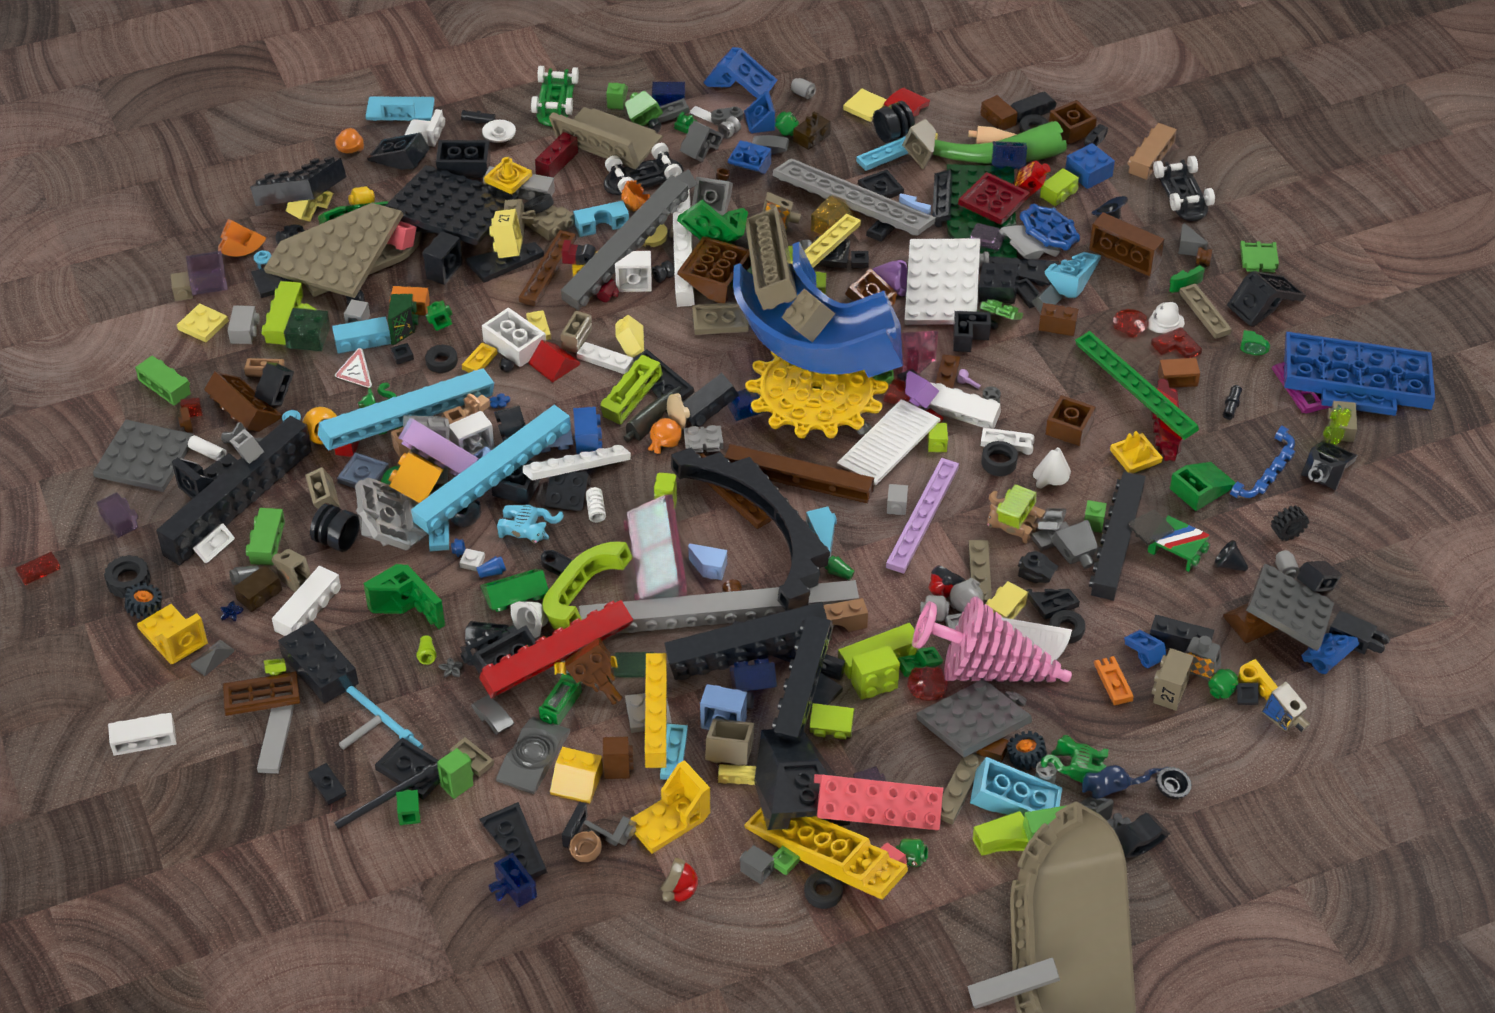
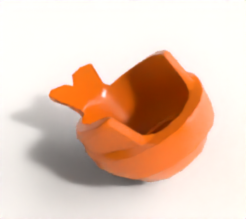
M347 128L336 137L335 145L343 153H355L363 150L364 141L357 130Z
M662 418L654 423L650 430L652 444L648 447V450H654V453L660 454L661 446H677L681 438L680 425L670 418Z

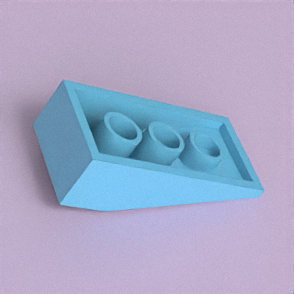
M986 757L976 769L970 804L991 812L1007 815L1021 811L1024 817L1025 812L1059 807L1062 787Z

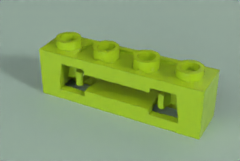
M641 355L633 363L630 370L623 375L621 381L612 388L611 393L602 400L600 407L603 417L621 425L661 377L662 369L660 362Z

